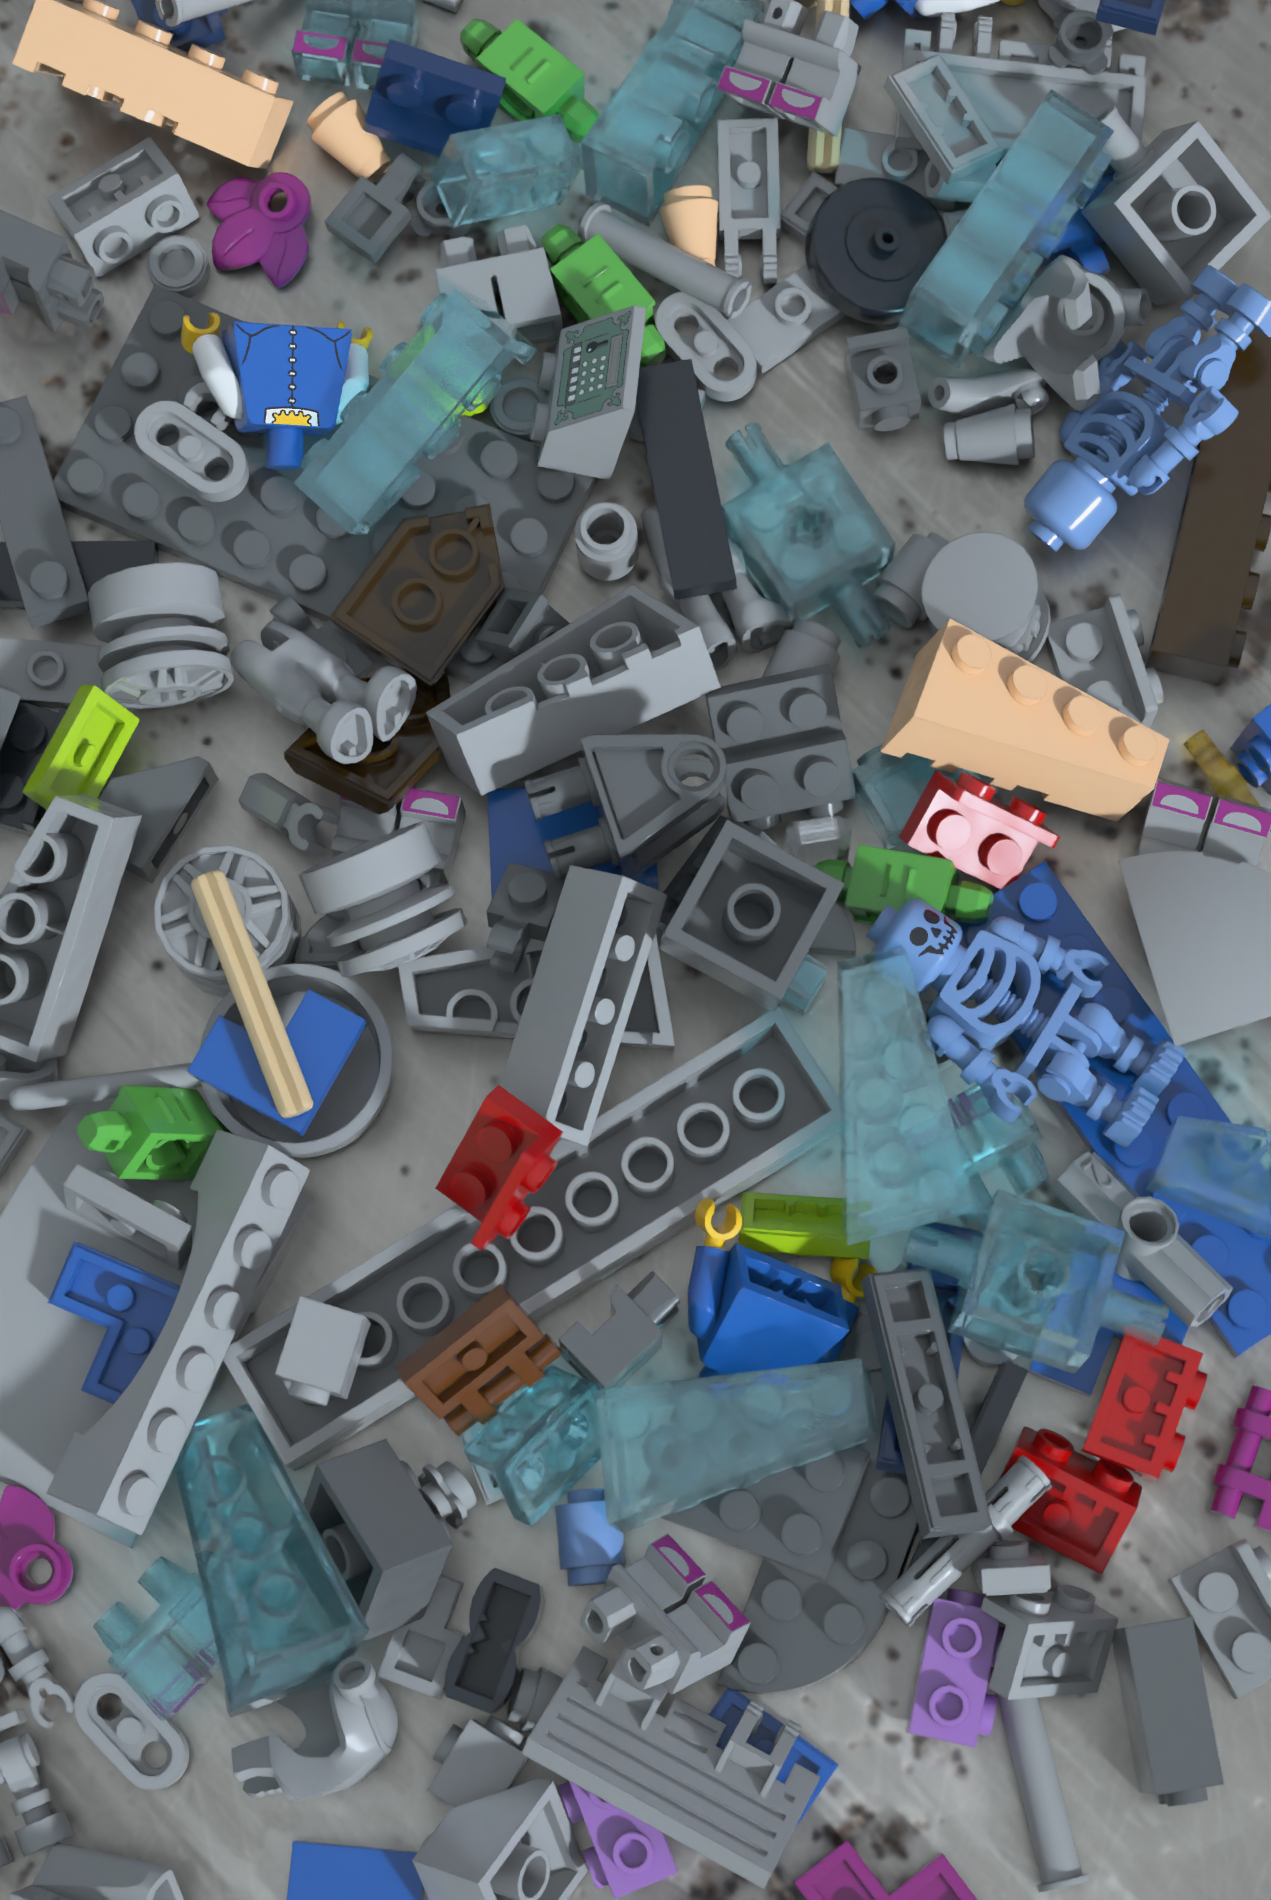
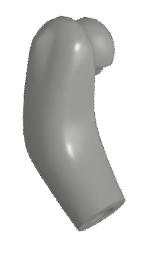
M1030 368L1004 370L972 377H936L928 388V398L934 408L964 417L1014 403L1017 409L1031 408L1032 414H1035L1044 409L1049 401L1048 392L1044 389L1047 382L1038 372Z

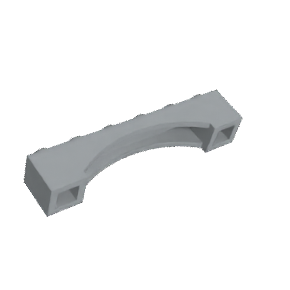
M217 1129L190 1186V1189L198 1194L196 1228L186 1272L169 1317L142 1367L114 1405L84 1435L78 1432L74 1433L46 1494L142 1536L310 1173V1169L269 1144Z

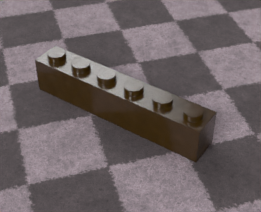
M1255 329L1248 335L1252 340L1244 351L1236 350V357L1230 369L1229 378L1219 390L1239 413L1233 423L1223 432L1207 440H1202L1197 445L1199 452L1194 457L1145 669L1154 667L1158 672L1219 686L1227 667L1238 669L1247 632L1236 629L1241 608L1252 609L1260 579V573L1249 571L1254 550L1265 551L1271 531V515L1263 513L1267 493H1271V337Z

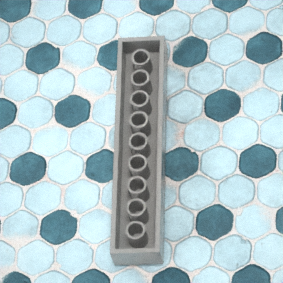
M778 1005L775 1012L770 1010L597 1117L588 1146L563 1139L558 1141L550 1154L558 1162L554 1171L535 1194H532L530 1191L528 1192L523 1202L529 1205L531 1210L518 1230L508 1240L499 1234L483 1251H480L471 1244V1241L482 1223L459 1205H455L306 1297L364 1315L371 1322L347 1400L330 1395L327 1406H322L290 1396L288 1391L291 1383L283 1381L275 1375L297 1304L230 1344L223 1361L284 1464L296 1471L415 1397L416 1395L403 1383L396 1367L499 1284L537 1321L696 1222L695 1209L702 1199L709 1197L714 1201L715 1209L845 1129L848 1125L850 1114Z

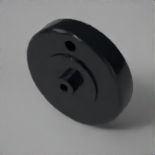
M878 177L861 178L845 183L827 196L814 214L805 238L806 263L811 278L818 290L835 308L854 319L867 323L894 324L915 317L926 309L927 305L939 294L951 270V253L941 215L922 194L903 183L891 179Z

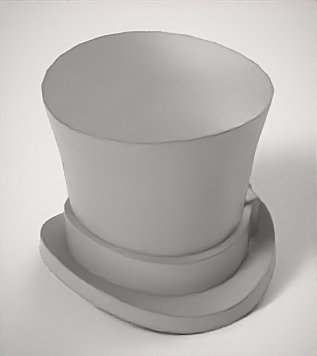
M986 531L969 533L948 543L931 560L924 574L921 587L922 603L926 615L930 619L931 637L951 618L1030 663L1035 659L1047 638L1051 615L1046 596L1038 585V576L1033 560L1020 544L1000 533Z

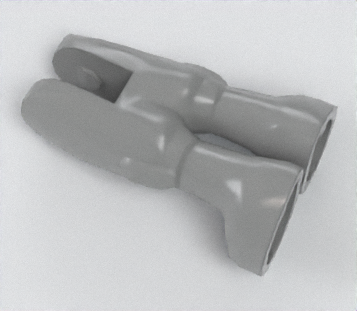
M654 505L646 508L641 512L642 526L650 553L660 574V588L664 590L673 603L680 606L684 617L699 625L715 671H717L734 657L736 641L708 594L679 600L674 599L657 507ZM728 537L737 589L724 591L721 594L729 609L737 638L743 650L747 653H757L778 644L783 632L791 630L793 624L781 605L763 598L751 585L746 577L743 551L736 544L732 543Z
M275 620L267 623L261 630L263 646L253 640H245L237 644L231 652V663L238 674L254 690L271 702L276 710L285 718L311 728L317 734V742L321 750L332 759L343 764L357 763L365 759L371 752L373 735L382 742L390 740L407 719L416 699L417 686L415 679L402 669L387 665L377 670L371 679L365 682L356 677L352 668L336 654L303 632Z

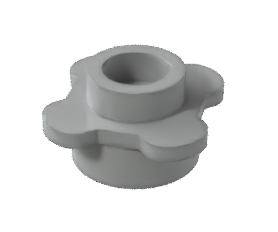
M445 1461L437 1468L428 1463L422 1468L424 1473L418 1476V1481L421 1485V1488L418 1490L432 1512L438 1513L453 1528L457 1529L463 1524L461 1520L467 1517V1511L477 1504L476 1495L465 1476L451 1462Z

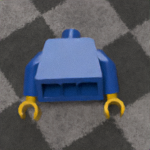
M709 1197L702 1199L695 1209V1220L700 1229L706 1233L704 1246H696L688 1284V1327L697 1337L699 1358L705 1365L699 1372V1379L705 1389L715 1396L728 1398L739 1384L744 1381L772 1393L784 1391L799 1376L835 1362L842 1351L859 1311L855 1301L857 1297H864L861 1281L868 1274L878 1273L877 1270L864 1262L859 1267L857 1275L852 1279L855 1270L858 1268V1258L835 1257L830 1266V1277L832 1279V1282L737 1243L733 1245L729 1252L723 1250L725 1240L733 1238L742 1227L740 1211L736 1206L728 1203L724 1222L719 1226L712 1227L711 1218L715 1210L714 1201Z

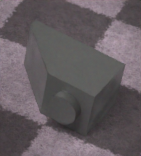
M197 756L112 778L103 793H100L97 799L142 815L126 865L127 870L153 884L218 780L208 761Z

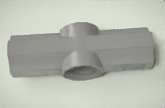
M1087 1151L1072 1161L1064 1173L1056 1179L1051 1191L1106 1245L1104 1253L1111 1269L1122 1278L1142 1281L1189 1328L1192 1326L1197 1328L1210 1318L1220 1305L1227 1300L1233 1287L1178 1234L1179 1223L1177 1215L1171 1207L1153 1197H1140L1095 1152L1090 1154Z

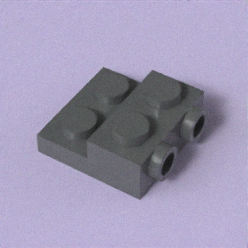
M829 664L729 684L705 694L713 740L720 746L726 759V808L730 819L744 822L746 825L763 830L778 825L782 820V813L805 809L806 814L809 816L824 817L841 811L843 809V800L857 798L847 740L842 731L833 673Z

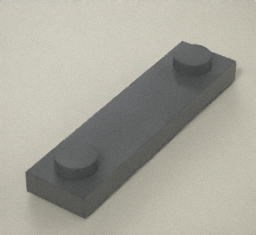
M27 395L0 403V525L27 617L33 629L90 612V606Z
M930 1268L868 1274L861 1281L921 1539L984 1531L992 1525Z

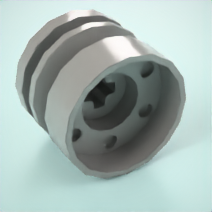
M182 562L154 563L112 573L94 583L90 588L88 599L93 632L98 640L108 643L97 654L98 666L104 673L100 679L101 690L123 707L152 709L191 704L223 692L235 680L233 665L229 657L226 656L230 651L229 640L225 633L215 629L225 619L220 580L216 571L198 564Z
M425 821L403 827L329 858L298 875L315 914L346 910L349 921L336 928L326 937L329 947H336L359 940L361 947L349 952L336 961L342 977H350L363 972H382L408 963L438 948L448 936L467 925L468 922L462 908L451 909L433 915L430 908L444 902L455 894L452 884L435 885L421 889L418 882V877L430 871L441 861Z
M233 845L204 847L180 859L163 878L154 902L155 930L168 955L176 963L182 974L200 990L221 998L231 989L191 888V881L214 870H221L224 873L262 971L274 966L294 964L296 950L302 939L300 915L276 869L257 853Z

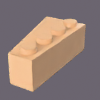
M66 0L35 1L12 64L32 73L37 71L64 77L62 83L64 87L109 103L113 99L120 102L118 108L126 114L160 127H164L165 124L173 127L172 133L246 166L268 169L294 101L276 93L279 82L245 68L242 77L222 69L226 60L225 57L195 44L191 45L189 53L169 44L172 33L151 23L138 20L136 28L119 22L116 19L120 10L100 0H84L82 5Z
M950 618L916 654L880 752L902 758L906 753L931 759L930 767L953 774L959 768L990 777L989 784L1010 791L1017 785L1041 792L1042 798L1045 801L1117 822L1154 789L1170 739Z

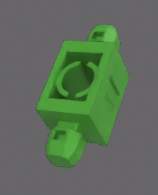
M473 19L463 28L460 33V43L464 52L479 65L480 70L506 78L498 106L539 140L545 143L560 128V132L573 141L588 144L602 128L600 115L584 98L585 73L520 20L516 19L502 33L501 30L486 20Z
M558 224L546 232L541 238L542 246L544 247L547 259L553 266L550 268L556 296L578 324L633 305L646 307L640 368L660 363L666 357L664 340L654 327L656 325L653 314L655 300L598 233L583 244V240L570 227Z
M858 844L853 868L849 861L833 859L820 861L816 865V868L844 883L836 900L843 902L846 897L845 907L850 909L854 916V922L873 925L887 904L899 910L911 898L923 900L950 919L952 915H955L957 922L979 924L988 921L990 918L994 898L992 892L983 885L964 880L958 886L960 876L953 861L949 859Z
M128 1085L121 1086L118 1091L119 1095L108 1110L91 1111L84 1116L77 1126V1135L82 1144L89 1150L103 1152L118 1179L193 1181L217 1129L233 1134L222 1124L217 1116L212 1114L197 1089Z

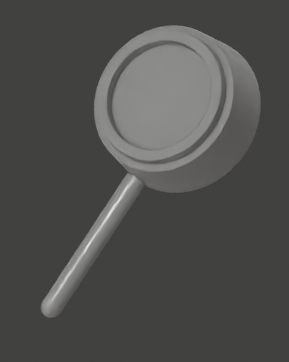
M299 963L284 964L262 971L285 1029L308 989L364 1018L367 1022L364 1031L304 1136L293 1132L190 1076L187 1070L191 1063L18 1086L10 1092L8 1100L13 1109L28 1111L116 1099L122 1085L185 1089L202 1087L211 1109L222 1124L233 1134L269 1144L288 1157H316L347 1146L361 1136L379 1115L387 1098L391 1082L393 1064L392 1041L381 1010L372 997L356 982L348 977H342L341 973L323 966ZM231 990L212 1012L203 1032L200 1048L219 1015L245 1028Z

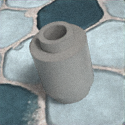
M613 502L593 504L580 514L575 524L574 535L578 561L583 570L590 576L604 581L616 580L627 575L635 566L639 555L637 525L632 514L623 506Z
M929 533L927 537L913 534L876 580L878 589L872 595V601L877 608L892 621L906 628L912 627L917 619L925 620L927 615L922 603L921 589L924 574L931 560L950 542L936 533Z
M797 619L791 630L783 632L761 678L829 664L833 673L840 660L837 649L841 639L833 631L818 623Z

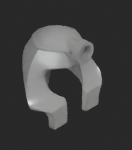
M1060 255L1049 263L1027 287L1016 308L988 342V345L985 346L982 355L985 359L999 364L1018 359V357H1024L1063 400L1072 408L1083 411L1095 403L1101 395L1097 360L1115 349L1124 333L1125 326L1147 325L1151 314L1149 291L1146 288H1117L1103 275L1081 266L1070 257Z
M354 1655L347 1657L333 1670L307 1669L278 1662H269L261 1665L243 1679L224 1686L226 1708L230 1718L267 1704L278 1702L292 1710L306 1728V1738L298 1749H292L280 1736H266L231 1748L234 1775L239 1782L246 1780L243 1790L251 1797L260 1798L277 1792L280 1794L284 1793L285 1797L291 1801H297L346 1789L371 1775L394 1747L398 1731L396 1708L390 1693L376 1679V1672L372 1664L364 1656Z

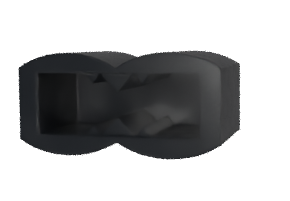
M497 1568L492 1569L483 1578L471 1602L469 1613L470 1633L459 1642L447 1666L445 1675L446 1697L490 1714H495L506 1704L515 1689L520 1672L519 1650L531 1639L542 1616L544 1592L541 1585Z

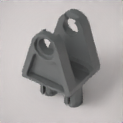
M698 734L590 735L580 739L583 757L578 759V766L530 781L529 779L524 781L536 821L591 802L593 808L598 807L601 818H598L599 825L551 841L550 839L543 841L556 881L567 876L570 865L590 869L611 862L613 868L618 867L620 875L633 879L715 821L724 810L727 799L725 755L717 743L709 737ZM690 754H698L709 758L711 763L699 759L681 758ZM695 776L704 778L707 781L700 786L693 787L682 783L688 777Z

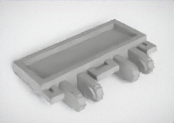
M941 13L938 22L935 52L930 51L931 31L905 30L901 70L940 53L1003 148L1000 159L1114 172L1115 170L1089 137L1083 134V129L1094 117L1112 106L1118 109L1120 116L1142 143L1146 90V56L1120 53L1117 73L1110 72L1112 37L1105 45L1104 54L1108 58L1105 70L1099 74L1091 75L1084 69L1073 68L1071 65L1064 68L1050 65L1048 50L1052 45L1000 40L998 59L990 58L992 17L979 16L972 32V43L974 45L972 56L952 54L953 41L955 40L957 29L955 13ZM898 110L894 147L924 150Z
M626 1645L605 1684L597 1680L603 1672L608 1659L583 1646L528 1737L521 1754L764 1889L820 1779V1776L795 1763L785 1783L776 1780L802 1726L789 1719L786 1725L781 1726L772 1744L773 1751L771 1755L764 1753L746 1743L749 1736L754 1735L763 1719L762 1711L765 1707L763 1704L751 1699L725 1750H722L716 1744L726 1724L677 1697L665 1718L657 1714L668 1693V1689L662 1683L642 1691L635 1687L624 1674L621 1664L627 1648H629L628 1645Z

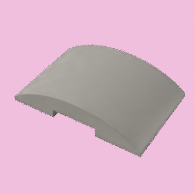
M115 1099L73 1104L37 1155L0 1216V1481L33 1492L48 1506L133 1549L140 1535L46 1494L74 1433L78 1432L84 1435L114 1405L81 1390L107 1328L47 1303L74 1241L180 1286L190 1258L189 1255L178 1271L67 1210L63 1184L77 1164L94 1173L98 1169H104L115 1174L103 1152L87 1149L77 1135V1126L84 1116L91 1111L108 1110L115 1101ZM123 1179L130 1186V1193L151 1204L154 1200L164 1201L181 1211L188 1220L187 1224L191 1225L193 1244L198 1210V1194L190 1189L193 1181ZM300 1192L231 1344L237 1341L250 1314H256L315 1201L313 1197ZM222 1361V1363H221V1365H220V1367H219V1370H218V1372H217V1374H216V1376H215V1378H214V1380H213V1382H212V1385H211V1387H210V1389H209V1391H208V1393H207V1395H206V1398H207V1396H208V1394H209L211 1388L213 1387V1385H214V1383H215V1381H216V1379H217V1377H218V1375H219V1373H220V1371H221L223 1365L225 1364L224 1361ZM192 1429L188 1434V1437L182 1447V1450L176 1460V1463L170 1473V1476L172 1475L181 1455L183 1454L194 1432V1430Z

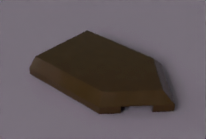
M490 504L467 507L463 512L434 517H428L427 514L402 519L330 615V621L341 631L393 666L410 674L421 685L433 688L505 590Z
M446 670L433 688L423 686L415 681L417 686L416 699L407 719L399 731L388 741L382 742L373 735L372 749L365 759L350 764H343L332 759L321 750L317 742V734L311 728H308L284 752V759L296 774L378 815L389 812L443 756L426 712L451 697ZM371 677L360 679L365 682H368L371 679Z

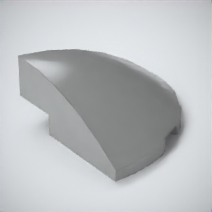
M1196 851L1154 852L1118 860L1174 1046L1271 1017V873L1244 861L1234 862L1220 857L1207 856L1203 852Z

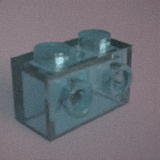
M557 114L451 134L431 176L454 227L559 206L567 196L569 189L582 168V164L561 115Z

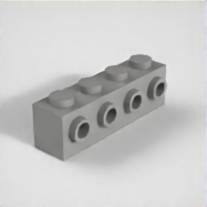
M572 865L569 866L500 1086L563 1131L560 1139L588 1146L667 894L622 875Z

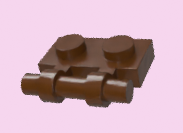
M499 1284L399 1364L396 1370L403 1383L440 1420L444 1418L452 1431L460 1437L478 1421L485 1425L500 1413L497 1406L526 1384L532 1388L546 1376L543 1369L563 1353L555 1341L547 1333L545 1335L542 1333L535 1320Z

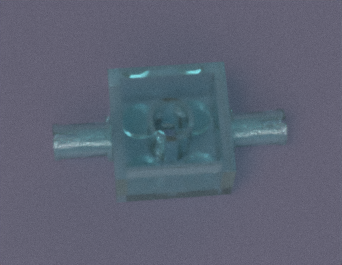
M758 422L745 425V430L748 433L746 437L743 436L740 429L734 432L727 439L725 446L729 452H732L753 484V487L723 504L722 511L727 536L732 543L742 549L746 568L765 597L779 604L793 625L797 619L806 620L832 604L854 637V642L858 648L870 645L872 641L869 636L872 634L876 640L880 639L891 629L892 625L884 617L864 587V584L881 575L894 559L896 543L829 442L796 462L784 465L764 436ZM805 531L809 535L816 533L819 535V539L812 541L807 535L797 538V534Z
M997 1189L986 1206L977 1235H973L971 1240L914 1221L906 1242L908 1246L907 1248L905 1247L902 1256V1262H910L958 1278L957 1285L961 1286L948 1332L1073 1374L1090 1357L1096 1334L1100 1327L1157 1346L1166 1325L1161 1321L1162 1319L1166 1320L1169 1313V1305L1158 1304L1113 1289L1112 1277L1125 1231ZM1029 1273L1040 1276L1039 1287L1043 1291L1036 1290L1031 1286V1280L1027 1278Z

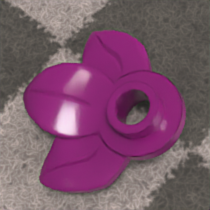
M284 172L270 174L260 182L242 177L235 178L217 188L206 203L210 211L223 220L212 240V258L215 268L221 271L235 270L260 261L271 282L276 287L283 288L297 275L309 251L307 235L303 228V224L306 222L311 210V196L308 188L300 179ZM278 193H286L287 204L285 208L279 212H273L271 209L273 197Z
M8 1485L3 1492L0 1502V1606H9L17 1610L25 1602L38 1605L51 1603L59 1599L71 1584L73 1578L71 1556L63 1545L55 1541V1518L48 1505L33 1492L25 1488ZM44 1558L50 1563L52 1573L48 1581L38 1584L31 1576V1568L38 1559Z

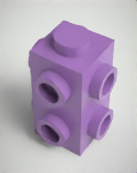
M948 1588L946 1600L937 1598L929 1606L905 1733L975 1748L978 1734L990 1736L996 1711L997 1696L986 1694L990 1669L995 1666L997 1648L1002 1641L1005 1628L998 1627L999 1620L980 1609L984 1595Z
M571 1781L558 1785L572 1824L584 1820L594 1846L583 1850V1854L597 1889L609 1885L612 1895L616 1899L678 1873V1866L664 1833Z

